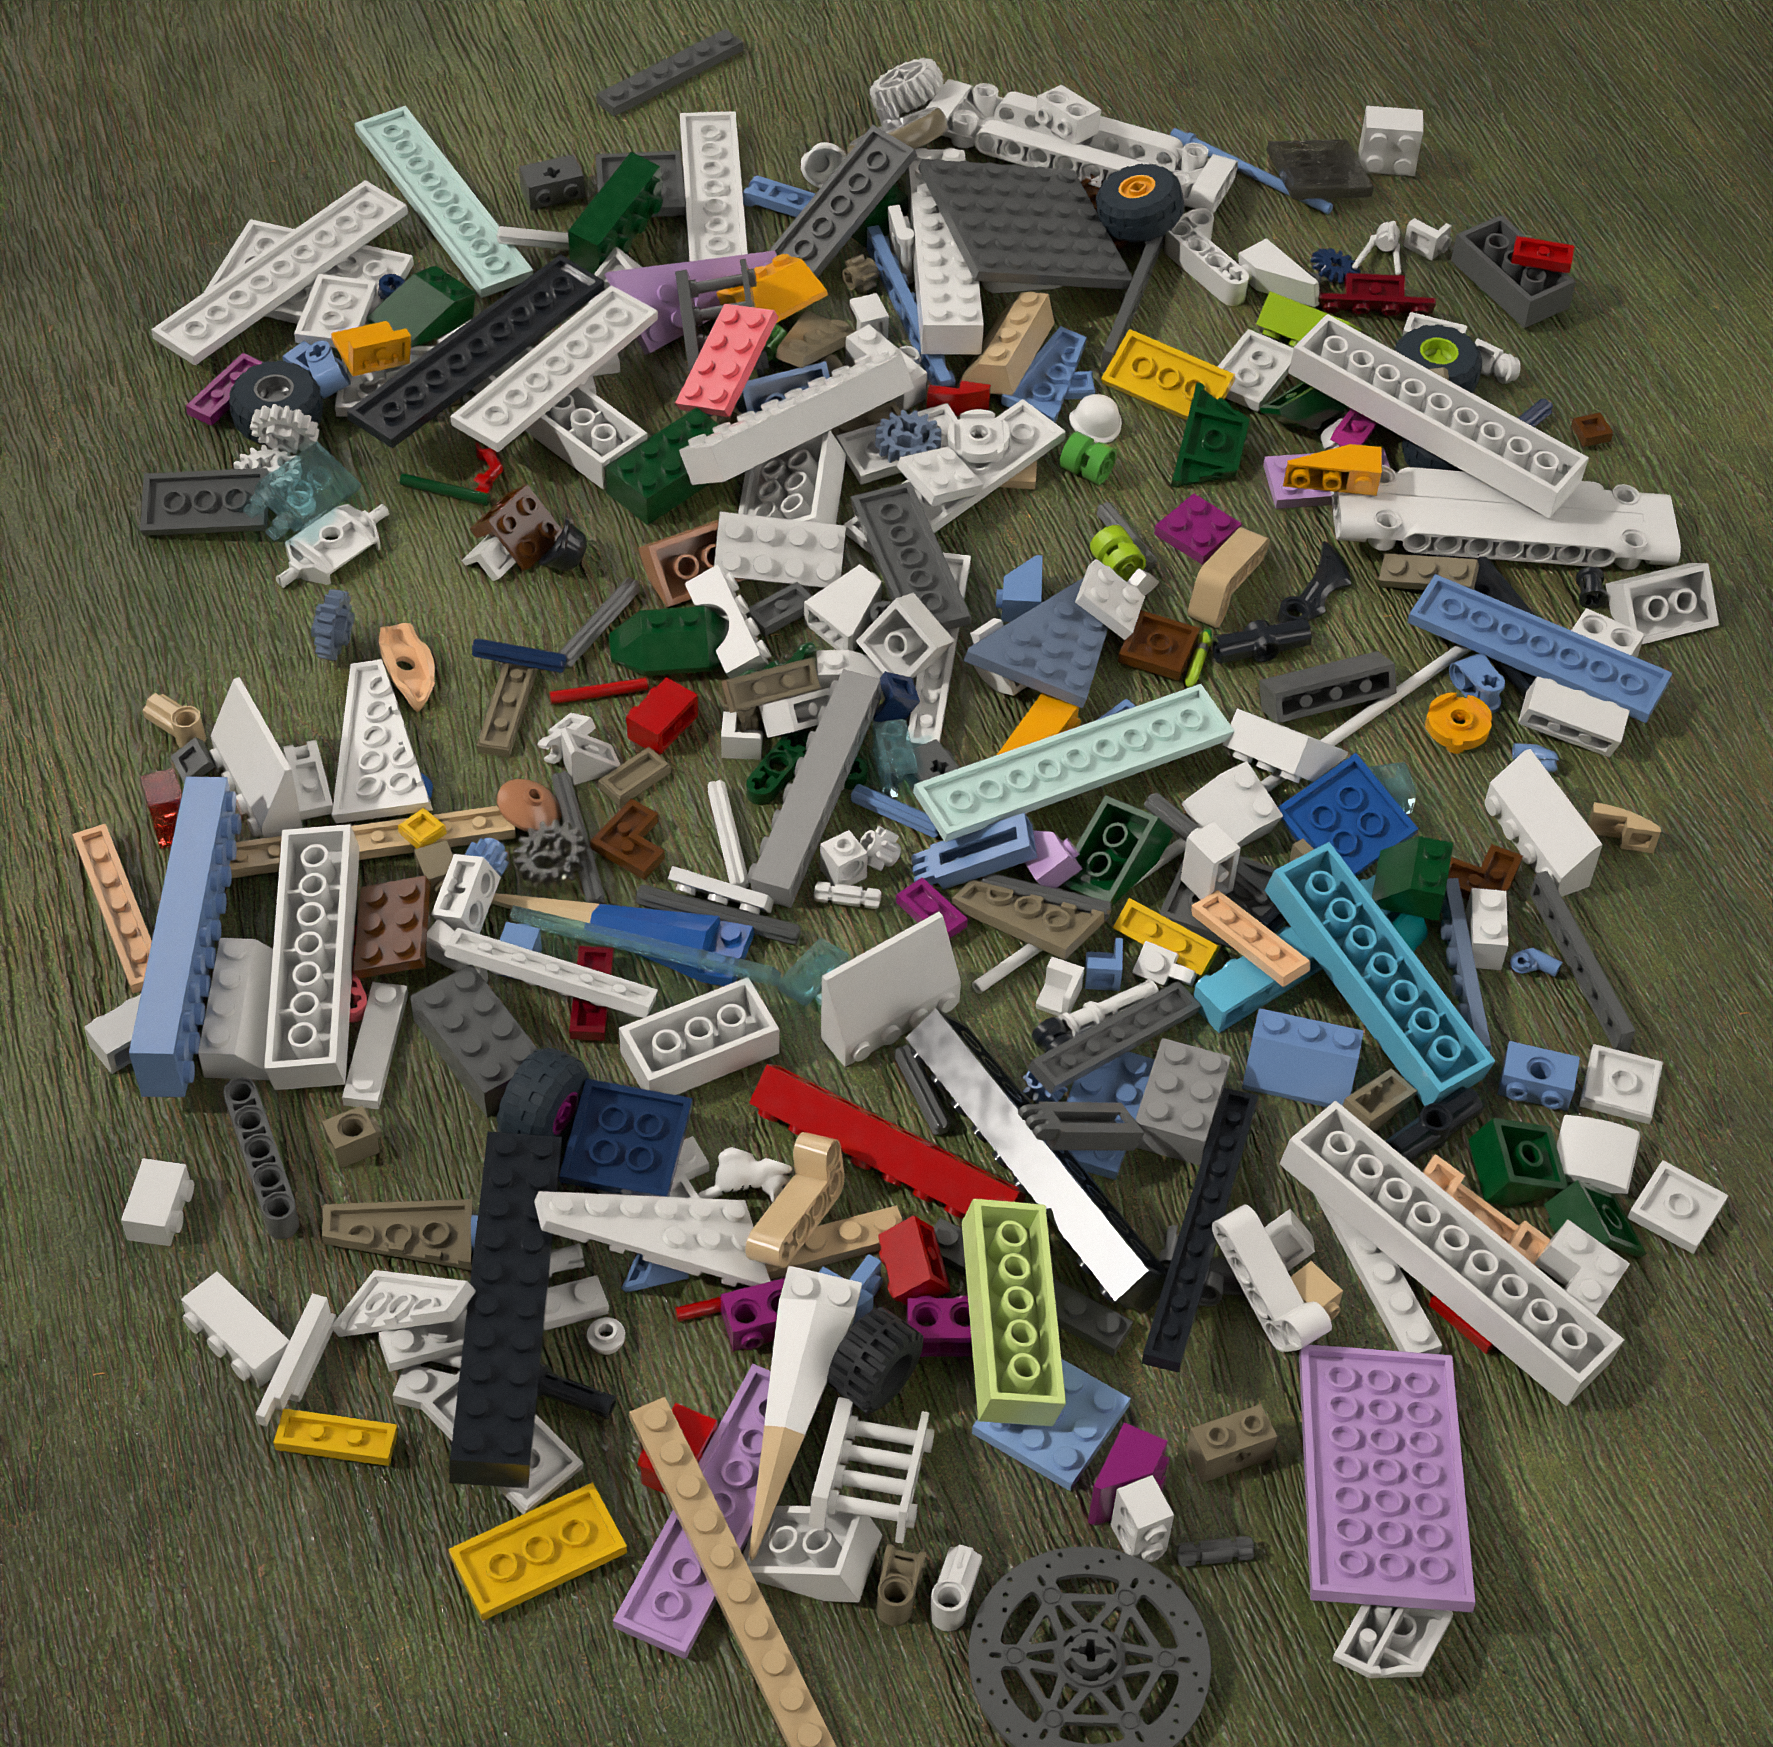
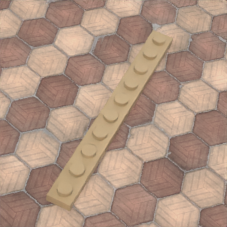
M498 806L433 815L446 826L447 832L446 835L433 844L447 840L449 847L470 845L471 842L477 844L480 838H493L496 840L516 838L514 825L503 817ZM408 818L351 826L360 847L359 860L413 853L416 848L398 832V825ZM282 836L236 842V859L230 860L229 865L232 878L279 872Z
M666 1397L630 1411L629 1419L787 1746L836 1747Z

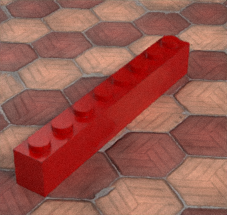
M766 1065L750 1099L749 1104L759 1108L757 1113L759 1116L775 1123L780 1119L790 1124L788 1130L798 1136L802 1132L837 1139L840 1142L841 1151L852 1156L850 1162L865 1170H870L871 1166L883 1172L881 1178L896 1186H901L903 1182L915 1188L913 1191L915 1196L932 1203L936 1199L946 1204L944 1210L958 1218L964 1219L973 1199L1023 1203L1027 1196L1016 1185L779 1065Z

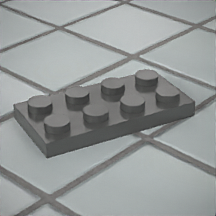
M267 468L144 473L140 531L143 536L267 530L270 472Z

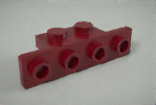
M1346 273L1345 294L1319 293L1318 302L1320 305L1316 306V309H1323L1327 313L1351 310L1355 314H1367L1373 311L1392 316L1398 313L1413 312L1427 316L1432 314L1436 306V298L1405 297V275Z

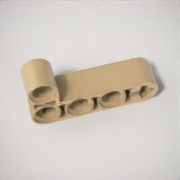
M1242 527L1238 528L1200 569L1195 581L1187 616L1218 628L1226 615L1231 595L1261 564L1267 553L1270 539Z
M802 1132L798 1136L793 1150L795 1175L751 1230L746 1242V1256L749 1260L781 1268L786 1267L839 1198L844 1186V1168L841 1145L837 1139Z

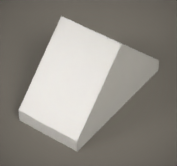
M567 727L561 730L563 762L567 772L570 774L573 785L604 777L621 765L611 744Z

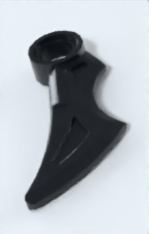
M1323 541L1317 570L1300 596H1291L1281 602L1278 613V621L1280 623L1298 619H1307L1309 623V620L1326 613L1325 600L1331 592L1339 588L1351 586V579L1344 562L1328 542ZM1297 610L1302 613V616H1291L1287 611Z

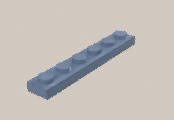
M1458 878L1447 879L1440 913H1442L1443 917L1441 921L1442 940H1447L1448 943L1446 964L1448 968L1453 969L1454 974L1451 979L1453 996H1458L1457 1011L1488 1052H1490L1491 1042Z

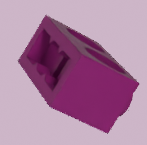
M785 1278L721 1294V1315L733 1351L740 1349L752 1350L764 1343L774 1341L777 1322L776 1311H778L779 1298ZM743 1319H750L753 1322L741 1323L739 1321Z
M932 1296L908 1298L907 1324L919 1331L924 1338L920 1356H973L971 1327L958 1325L960 1322L970 1324L968 1296H958L956 1298H934ZM928 1322L933 1325L925 1327L920 1325V1323Z

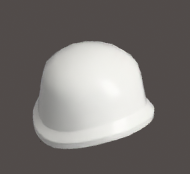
M1091 394L1084 397L1069 416L1073 429L1093 438L1095 444L1098 442L1110 443L1118 437L1121 431L1122 422L1118 406L1112 398L1106 395Z

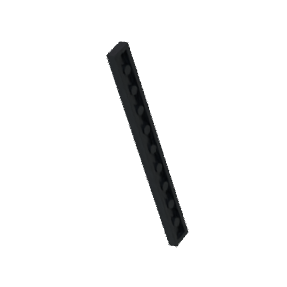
M1223 1088L1143 1352L1142 1364L1177 1373L1180 1372L1217 1245V1240L1212 1230V1223L1226 1214L1259 1095Z

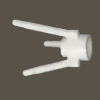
M1395 221L1381 224L1377 234L1370 236L1368 244L1352 265L1354 270L1361 265L1373 246L1377 245L1382 251L1392 250L1395 274H1401L1399 252L1401 246L1398 243L1400 230Z

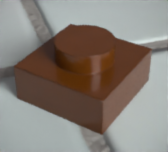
M1600 412L1573 418L1571 428L1583 447L1606 443L1612 440L1614 432Z

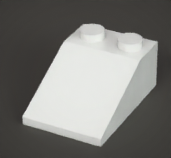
M776 1506L757 1555L752 1561L749 1558L750 1535L743 1557L755 1581L822 1601L836 1602L860 1601L882 1537L881 1532L869 1516L836 1511L835 1515L828 1514L824 1530L808 1527L811 1506Z

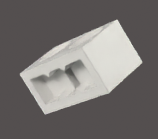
M1063 85L1037 96L1035 121L1073 145L1098 134L1101 109Z
M1587 608L1571 630L1636 658L1645 633Z
M454 854L431 915L436 920L440 919L454 931L458 927L480 934L501 877L484 857Z
M1151 1475L1117 1489L1111 1527L1126 1554L1147 1563L1157 1560L1167 1551L1174 1514L1156 1480Z

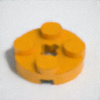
M1457 693L1442 694L1431 702L1426 716L1425 728L1430 736L1439 744L1446 746V749L1454 754H1460L1464 750L1482 745L1489 737L1492 727V714L1489 707L1479 698L1469 694L1467 698L1456 697ZM1453 718L1456 719V720H1458V721L1465 720V723H1464V724L1455 723V722L1453 721Z

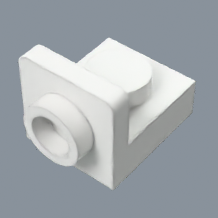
M1413 218L1407 225L1403 246L1432 261L1441 252L1445 253L1448 250L1452 241L1450 237L1452 226L1446 223L1439 230H1436Z

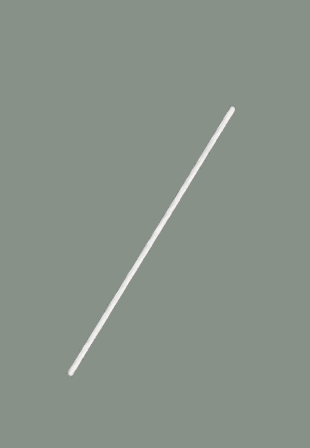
M1457 644L1396 687L1397 694L1381 697L1320 741L1332 746L1337 745L1450 666V664L1470 652L1471 649ZM1281 769L1276 770L1275 773L1261 781L1267 792L1287 780L1280 776ZM1179 838L1167 846L1158 863L1135 885L1184 852L1186 842ZM1028 943L972 982L973 989L978 994H981L1037 955L1042 949Z

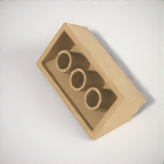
M1021 292L1000 313L982 343L981 354H975L957 384L958 389L961 381L990 384V393L1014 394L1055 323L1049 294Z

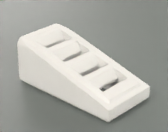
M438 919L427 931V957L457 972L468 965L444 956L446 945L455 931L445 922ZM474 966L487 983V969Z

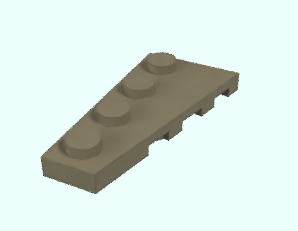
M971 880L952 897V905L961 913L1064 960L1104 923V912L1093 909L1089 914L1077 911V905L1063 902L1061 906L1044 903V897L1030 894V896L1020 897L1013 895L1012 889Z

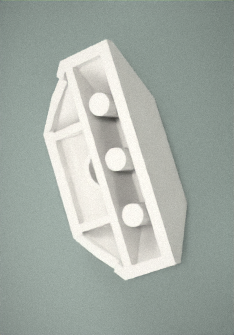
M1362 1604L1334 1653L1332 1661L1368 1678L1421 1677L1452 1620L1453 1612Z

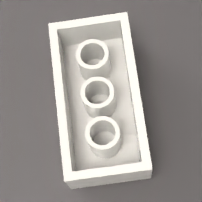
M749 977L619 1028L620 1052L640 1088L673 1095L680 1094L779 1054V1028Z

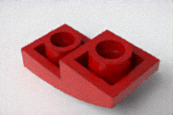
M961 381L958 389L929 384L927 409L948 403L955 416H960V414L969 410L982 409L989 411L991 385Z

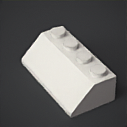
M1525 750L1490 782L1484 804L1488 813L1494 816L1501 825L1506 838L1512 840L1520 854L1523 855V861L1529 864L1535 873L1548 871L1561 897L1590 886L1603 844L1532 750Z
M220 938L198 1051L204 1078L234 1079L246 1077L249 1079L270 1080L264 1069L273 949L256 939Z

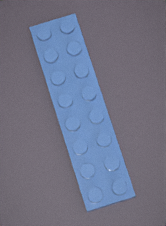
M1436 574L1408 617L1407 623L1530 675L1543 679H1552L1570 689L1581 690L1597 699L1614 702L1619 707L1630 710L1628 716L1647 723L1673 674L1670 671Z

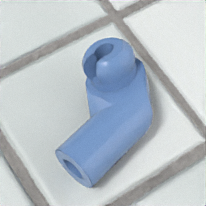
M1513 744V760L1525 750L1531 749L1549 773L1557 770L1559 757L1556 752L1538 744Z
M1535 948L1519 951L1510 960L1512 969L1517 973L1524 974L1541 970L1554 977L1557 976L1563 964L1562 961Z

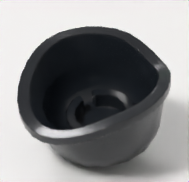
M565 516L564 527L550 550L542 556L539 565L569 571L574 569L583 559L587 548V538L583 532L570 523L568 517Z

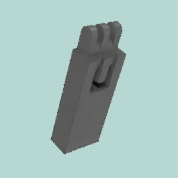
M1039 1102L1038 1105L1026 1104L1018 1111L1022 1120H1026L1025 1124L1028 1128L1033 1130V1135L1036 1139L1048 1140L1047 1144L1051 1150L1134 1151L1145 1133L1122 1103ZM1117 1115L1121 1117L1124 1123H1116Z

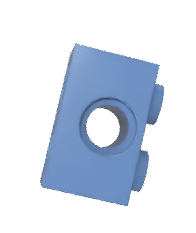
M1509 1041L1503 1060L1497 1095L1505 1096L1515 1101H1526L1544 1105L1550 1109L1568 1111L1575 1089L1580 1057Z

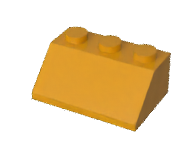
M781 254L774 257L770 264L754 268L757 279V286L752 287L755 308L774 310L779 317L776 323L828 296L826 288L800 258ZM744 286L716 292L720 306L746 301Z

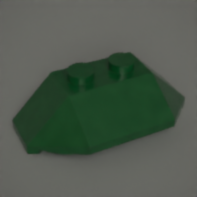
M1303 381L1261 406L1260 410L1262 414L1290 427L1313 431L1322 427V422L1327 419L1342 415L1344 409L1348 406Z
M705 606L640 610L609 634L611 662L617 665L621 664L627 669L645 676L711 671L721 665L716 650L728 634L729 621Z

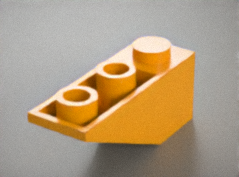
M1348 444L1288 460L1283 487L1377 496L1382 474L1381 447Z

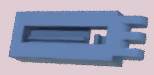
M1021 813L989 824L981 830L947 842L943 840L932 844L930 849L913 854L911 861L913 875L915 876L914 882L923 877L930 885L939 883L942 889L945 890L1038 857L1032 824L1026 814Z

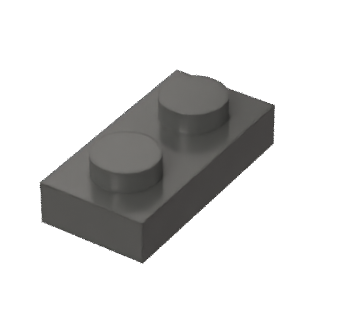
M795 582L749 607L750 612L746 613L747 618L752 617L759 631L766 637L804 616V602L812 596L798 582Z

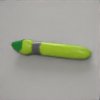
M1205 629L1198 637V645L1185 678L1187 687L1194 686L1199 678L1212 642L1211 629Z

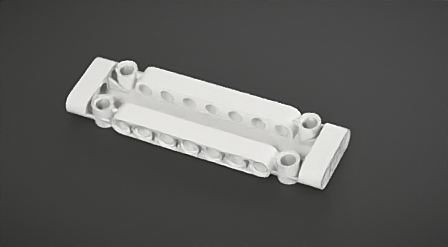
M948 79L941 88V91L936 94L926 107V109L938 107L944 112L948 128L942 136L951 138V142L957 147L969 148L975 145L983 154L1027 167L1067 168L1075 171L1080 182L1085 178L1091 179L1090 174H1093L1096 178L1091 179L1089 185L1101 187L1102 181L1107 180L1112 173L1127 166L1142 163L1163 166L1179 179L1184 198V207L1203 208L1211 211L1212 214H1214L1231 187L1237 173L1238 161L1215 154L1208 159L1209 150L1205 145L1189 143L1183 146L1182 142L1174 136L1100 116L1097 135L1073 145L1035 121L1036 97L1019 92H1009L1004 98L998 97V88L992 84L981 83L973 87L969 84Z
M1382 465L1377 496L1331 491L1336 539L1366 542L1368 538V542L1372 547L1382 551L1392 549L1395 546L1396 540L1403 542L1405 550L1412 553L1479 558L1480 556L1487 557L1488 559L1588 567H1605L1614 562L1617 566L1627 570L1637 568L1642 559L1645 560L1646 564L1676 566L1680 558L1681 545L1671 496L1667 494L1638 492L1634 487L1626 484L1617 485L1613 490H1604L1603 486L1599 483L1581 481V484L1550 518L1545 517L1464 471L1409 467L1395 473L1392 468Z

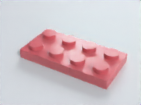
M724 304L675 402L680 410L691 411L697 407L705 414L730 417L779 318L774 310Z

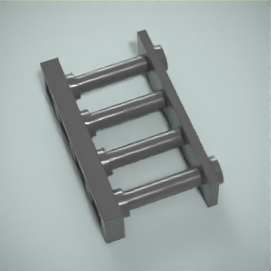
M740 259L742 274L696 282V279L691 280L687 269L675 271L689 374L708 338L704 334H699L698 325L703 324V321L717 319L724 306L700 309L699 306L695 307L694 298L699 297L701 293L744 286L746 301L732 303L731 305L755 308L752 287L757 286L756 273L754 268L749 269L746 259ZM766 350L761 352L754 367L759 378L765 377L764 369H769Z

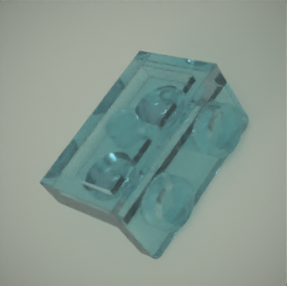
M905 719L873 723L872 749L883 794L891 798L898 796V783H903V775L917 773V763Z

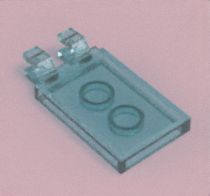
M317 441L261 479L255 487V494L249 499L250 504L246 505L243 511L253 519L269 506L278 517L273 519V526L269 527L266 533L276 541L290 528L294 532L297 530L301 532L358 492L362 484Z

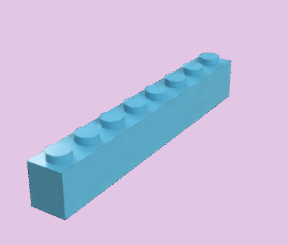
M1376 875L1368 880L1362 879L1359 881L1371 897ZM1381 909L1391 923L1401 914ZM1286 926L1279 930L1276 935L1310 960V971L1285 987H1282L1244 956L1239 959H1231L1221 970L1211 976L1205 975L1196 983L1194 998L1201 1004L1198 1012L1218 1033L1322 969L1292 927Z

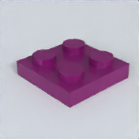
M1193 493L1155 525L1154 534L1203 565L1238 528L1242 527V523Z

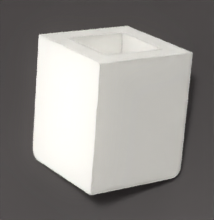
M877 293L850 299V307L857 319V330L869 324L885 338H888L889 315Z
M723 711L721 758L761 760L763 732L760 730H745L742 733L740 729H737V712Z
M1051 957L1047 965L1045 985L1036 1001V1008L1056 1016L1064 1012L1070 1014L1082 989L1084 967Z
M1291 1209L1264 1227L1287 1272L1315 1252L1312 1234Z

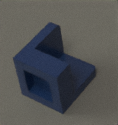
M885 671L879 678L885 700L878 707L873 718L875 722L900 727L919 704L920 699L912 677Z

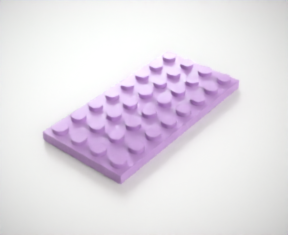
M1307 1345L1299 1351L1310 1600L1473 1612L1475 1594L1452 1355Z

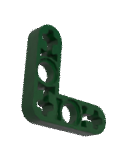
M798 730L783 735L746 780V796L750 802L757 805H765L776 798L795 775V767L799 757L804 758L807 752L806 743L810 733ZM857 756L849 772L851 775H848L845 781V789L853 790L857 784L864 786L867 782V764ZM775 763H783L788 768L783 771H775L770 766ZM766 779H768L767 789L763 788V786L766 784Z

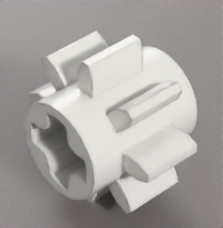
M880 826L877 827L876 832L873 830L867 831L860 840V844L867 852V865L879 871H882L884 865L887 867L894 865L901 853V846L896 843L899 836Z

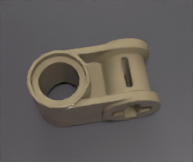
M887 1544L877 1598V1614L884 1623L898 1626L909 1620L917 1589L920 1587L923 1577L926 1551L921 1550L916 1554L895 1549L893 1544ZM891 1597H898L903 1601L899 1603H893L888 1601L887 1599Z

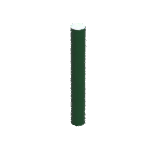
M402 473L399 484L486 506L489 505L491 500V494L406 473Z

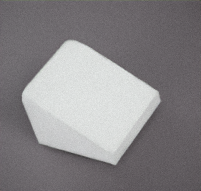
M1477 338L1475 345L1479 348L1482 358L1481 374L1489 377L1494 372L1496 361L1504 354V351Z

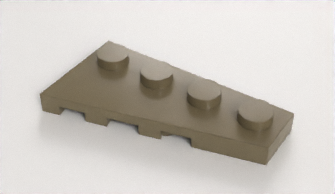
M806 310L779 344L775 358L803 368L846 346V337L857 330L848 327V324L842 320H830Z
M473 1200L324 1204L322 1223L323 1244L472 1270L471 1216L473 1215Z

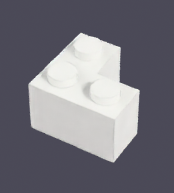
M1569 1220L1553 1236L1535 1262L1538 1267L1564 1284V1290L1595 1316L1630 1265L1626 1260Z

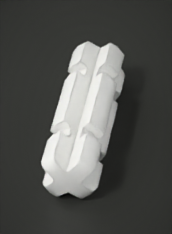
M820 881L815 885L814 900L817 902L828 903V900H832L833 904L860 907V904H864L865 908L878 909L880 906L881 891L879 889L867 888V891H865L862 887L843 884L830 886V883Z

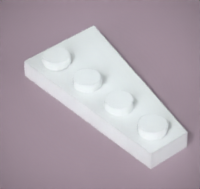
M374 1270L333 1323L331 1329L339 1337L455 1321L465 1311L467 1303L476 1290L468 1281Z

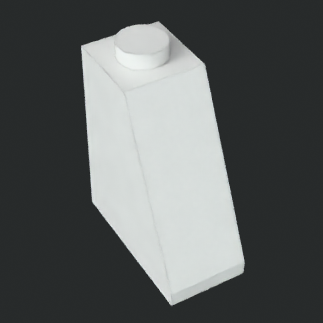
M861 564L804 602V624L836 650L855 651L858 646L856 640L866 631L872 621L870 618L872 605L881 601L882 581L875 573L868 571Z

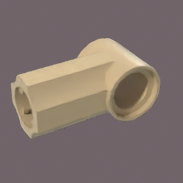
M155 693L147 699L146 706L143 709L144 717L174 736L180 748L195 737L205 742L206 735L200 711L196 707L181 706L164 694L158 695Z

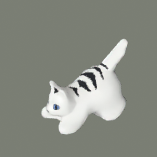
M730 1147L723 1150L718 1156L719 1167L716 1172L715 1186L703 1190L697 1195L699 1198L713 1199L726 1192L761 1188L770 1196L771 1201L774 1202L791 1180L787 1175L792 1174L795 1168L767 1158L756 1161L753 1154Z

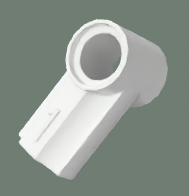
M960 1544L956 1547H949L938 1583L932 1590L930 1617L932 1623L943 1631L957 1630L965 1622L966 1608L982 1562V1556L977 1554L971 1547ZM952 1603L956 1606L952 1608H947L942 1606V1604Z

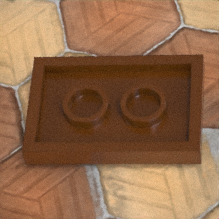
M426 875L361 887L353 968L358 979L425 967L431 883Z

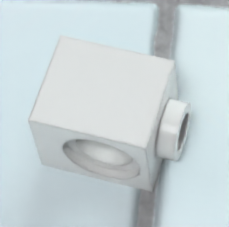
M850 830L820 844V870L833 886L835 884L851 886L867 878V852Z

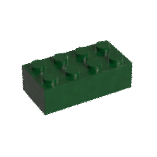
M633 152L628 154L569 228L568 243L571 261L595 274L615 247L624 253L628 252L632 240L638 233L641 234L645 230L650 217L653 214H657L663 205V198L661 197L663 184L661 180V166Z
M697 407L606 465V493L646 525L651 524L711 484L692 485L679 450L688 446V440L695 436L706 434L707 437L713 434V428L720 424Z

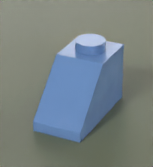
M1043 555L1034 556L1004 576L1003 589H997L996 608H1002V621L1011 622L1041 604Z

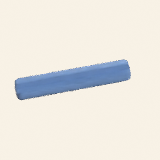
M857 784L851 793V801L930 837L937 838L939 836V832L925 812L861 784Z

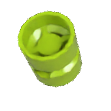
M1120 525L1105 527L1093 537L1090 543V551L1094 557L1102 564L1112 568L1126 582L1129 581L1137 569L1144 570L1146 566L1144 555L1133 543L1124 527Z

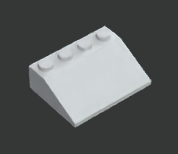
M828 430L745 472L738 514L836 525L846 453L832 432Z
M240 677L235 678L231 683L211 733L213 749L209 750V753L216 765L215 768H222V777L228 778L230 791H235L236 806L240 814L246 813L248 815L247 824L254 838L260 837V839L282 836V830L302 828L292 769Z
M940 912L935 913L822 976L821 1039L844 1067L855 1061L859 1062L866 1059L871 1052L883 1045L893 1044L901 1035L915 1029L935 1008L947 1013L959 1003L961 980L944 918Z

